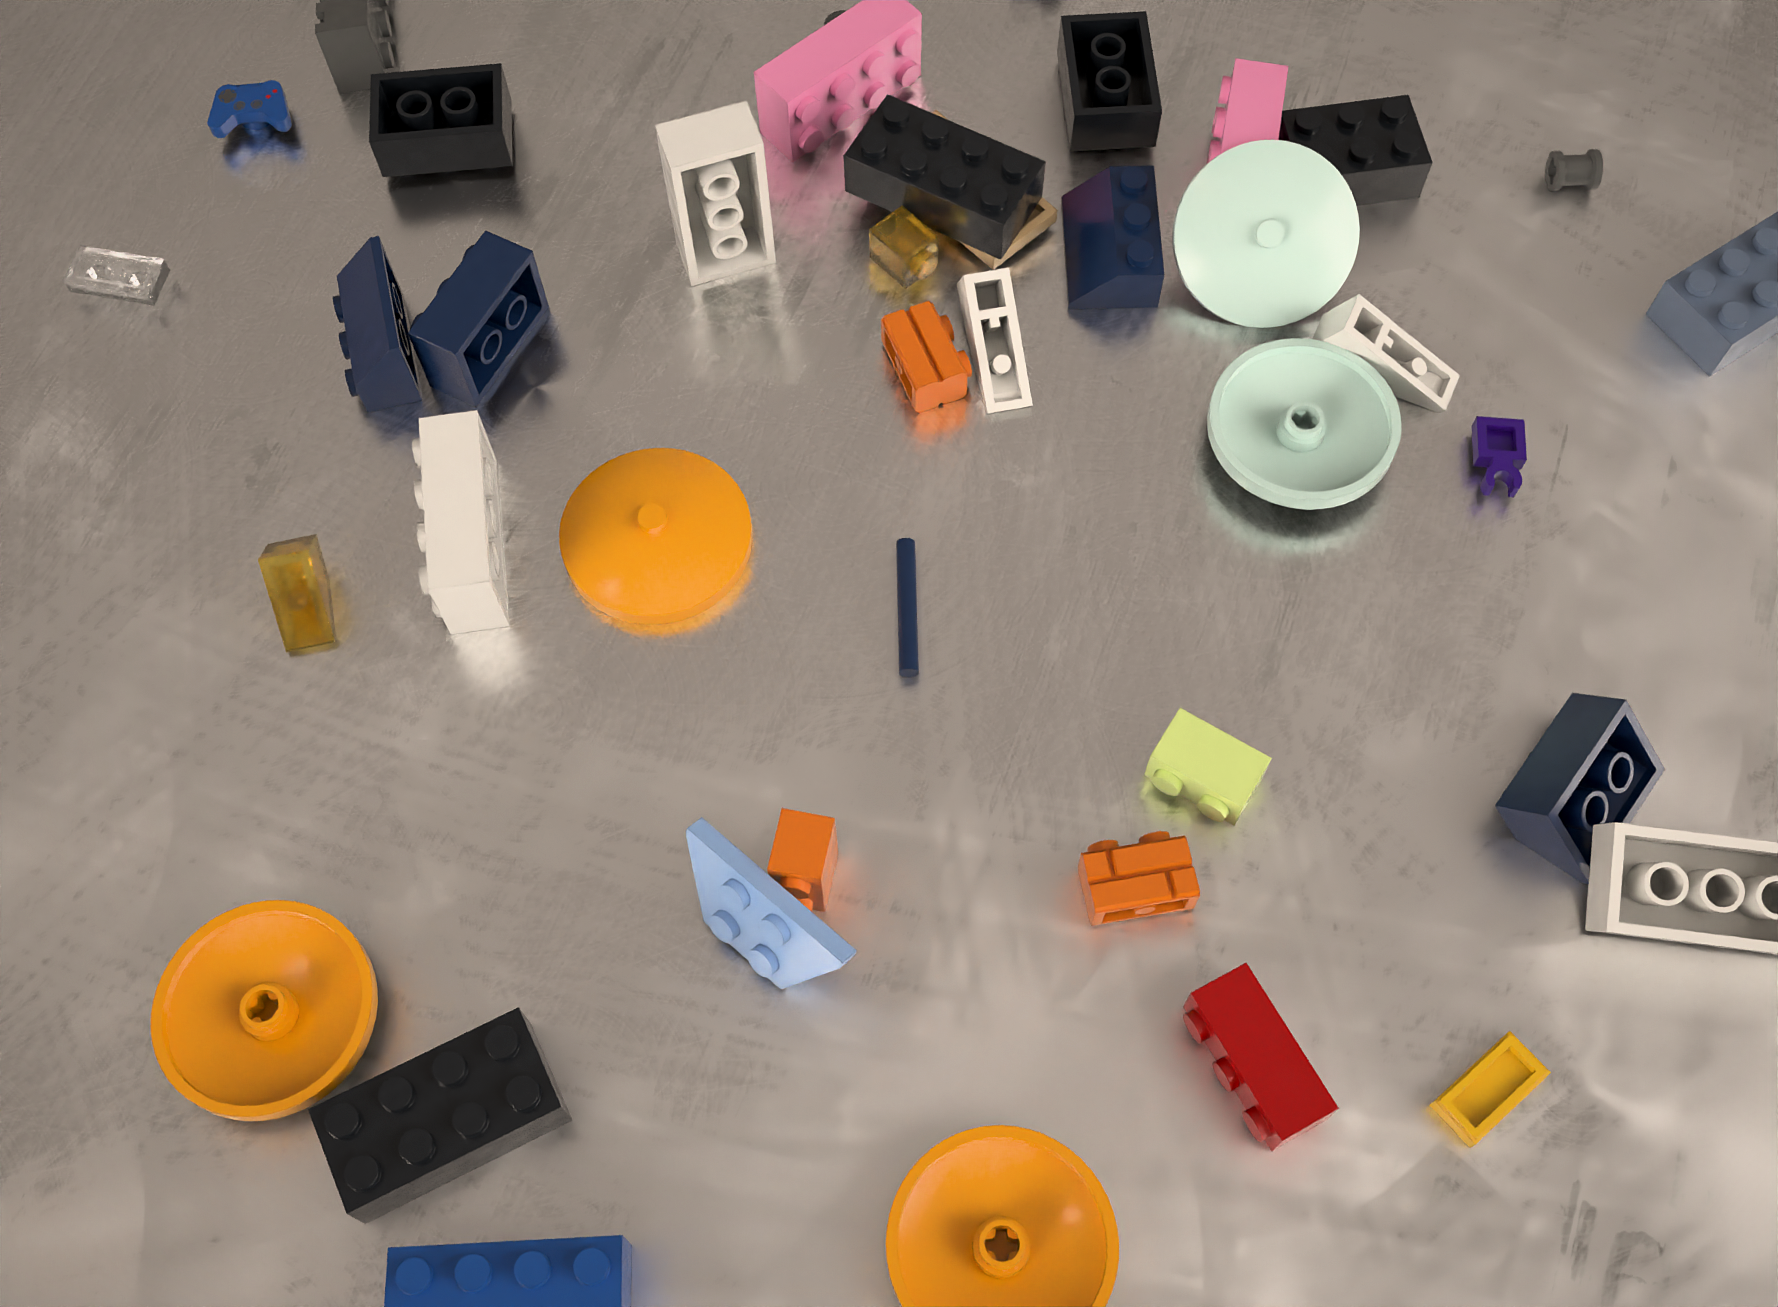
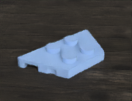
M701 817L687 828L686 838L703 921L719 940L729 943L745 957L756 973L762 977H767L777 987L784 989L839 969L855 956L856 949Z

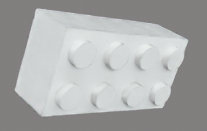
M743 101L728 106H721L717 109L683 118H676L655 125L676 245L691 287L776 263L764 143L748 102Z
M475 410L418 418L420 438L412 439V450L416 466L421 467L422 479L414 481L417 505L419 509L424 511V522H417L416 526L419 547L422 552H426V565L419 566V580L424 596L431 595L434 616L436 618H443L451 635L508 627L509 615L497 460L479 413Z
M1616 822L1593 825L1585 930L1778 955V842Z

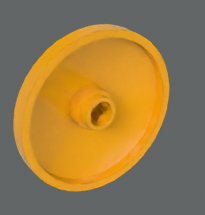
M649 448L632 451L613 458L596 468L572 493L563 511L559 529L561 556L568 576L578 592L591 605L609 616L630 623L650 625L673 623L691 618L706 611L723 599L741 578L750 558L753 539L748 504L734 479L711 460L692 452L673 448Z
M266 900L242 905L215 917L200 927L177 950L164 970L157 986L151 1011V1038L155 1056L161 1070L175 1089L189 1101L208 1112L232 1120L266 1121L292 1115L310 1107L331 1093L345 1080L362 1057L369 1043L378 1007V987L372 963L361 943L343 923L329 913L309 904L288 900Z
M992 1125L969 1129L941 1141L924 1154L910 1169L894 1197L889 1213L886 1231V1256L890 1280L901 1307H1106L1117 1276L1119 1237L1115 1215L1109 1198L1095 1174L1079 1156L1062 1143L1043 1133L1017 1126Z

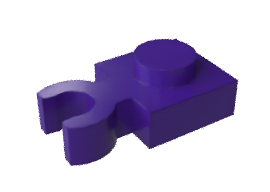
M1476 416L1471 426L1473 466L1487 467V471L1480 483L1481 492L1484 496H1489L1495 486V480H1500L1508 487V497L1514 498L1522 485V476L1519 470L1522 469L1527 461L1525 422L1523 419Z

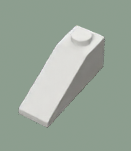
M1009 268L963 275L957 283L964 329L986 414L1033 406Z
M1360 294L1324 313L1312 338L1353 352L1380 373L1390 386L1394 396L1439 414L1446 411L1460 377L1458 373Z

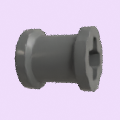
M1590 149L1586 154L1563 155L1561 151L1550 152L1545 167V181L1549 191H1559L1562 186L1584 185L1587 190H1595L1601 183L1603 158L1600 150Z

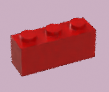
M1247 963L1190 993L1183 1006L1186 1011L1183 1014L1185 1025L1197 1043L1205 1042L1216 1060L1212 1063L1219 1082L1228 1092L1233 1090L1236 1092L1246 1109L1242 1112L1243 1119L1257 1141L1262 1142L1265 1140L1270 1150L1274 1151L1328 1120L1339 1109Z

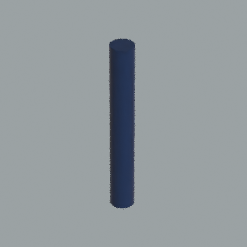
M901 538L896 541L899 675L914 677L919 674L915 541L911 538Z

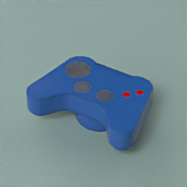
M275 80L263 83L227 84L221 86L216 91L207 121L213 136L217 138L226 137L235 127L241 124L249 130H260L271 124L276 130L281 132H287L292 126L286 95L281 84Z

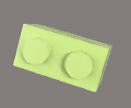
M1179 708L1150 755L1144 775L1150 778L1153 785L1160 791L1171 796L1179 794L1195 803L1198 810L1206 817L1218 822L1225 820L1235 826L1263 778L1272 758L1186 710Z

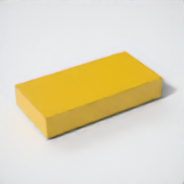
M1509 1031L1439 1095L1430 1106L1471 1148L1551 1072Z

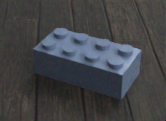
M1778 212L1666 280L1646 312V315L1709 377L1778 333Z

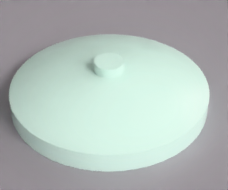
M1252 141L1233 147L1212 159L1188 184L1180 199L1174 218L1172 231L1174 258L1179 274L1189 292L1212 314L1241 326L1255 328L1284 326L1313 314L1323 307L1341 288L1351 271L1357 254L1360 229L1356 202L1347 182L1340 172L1323 156L1310 148L1289 141Z
M1289 338L1263 343L1251 348L1233 360L1220 375L1214 387L1207 414V430L1211 447L1219 463L1231 478L1250 493L1268 502L1284 507L1306 510L1340 506L1356 500L1375 487L1392 463L1399 446L1402 430L1397 400L1390 386L1374 367L1347 349L1328 342L1304 338Z

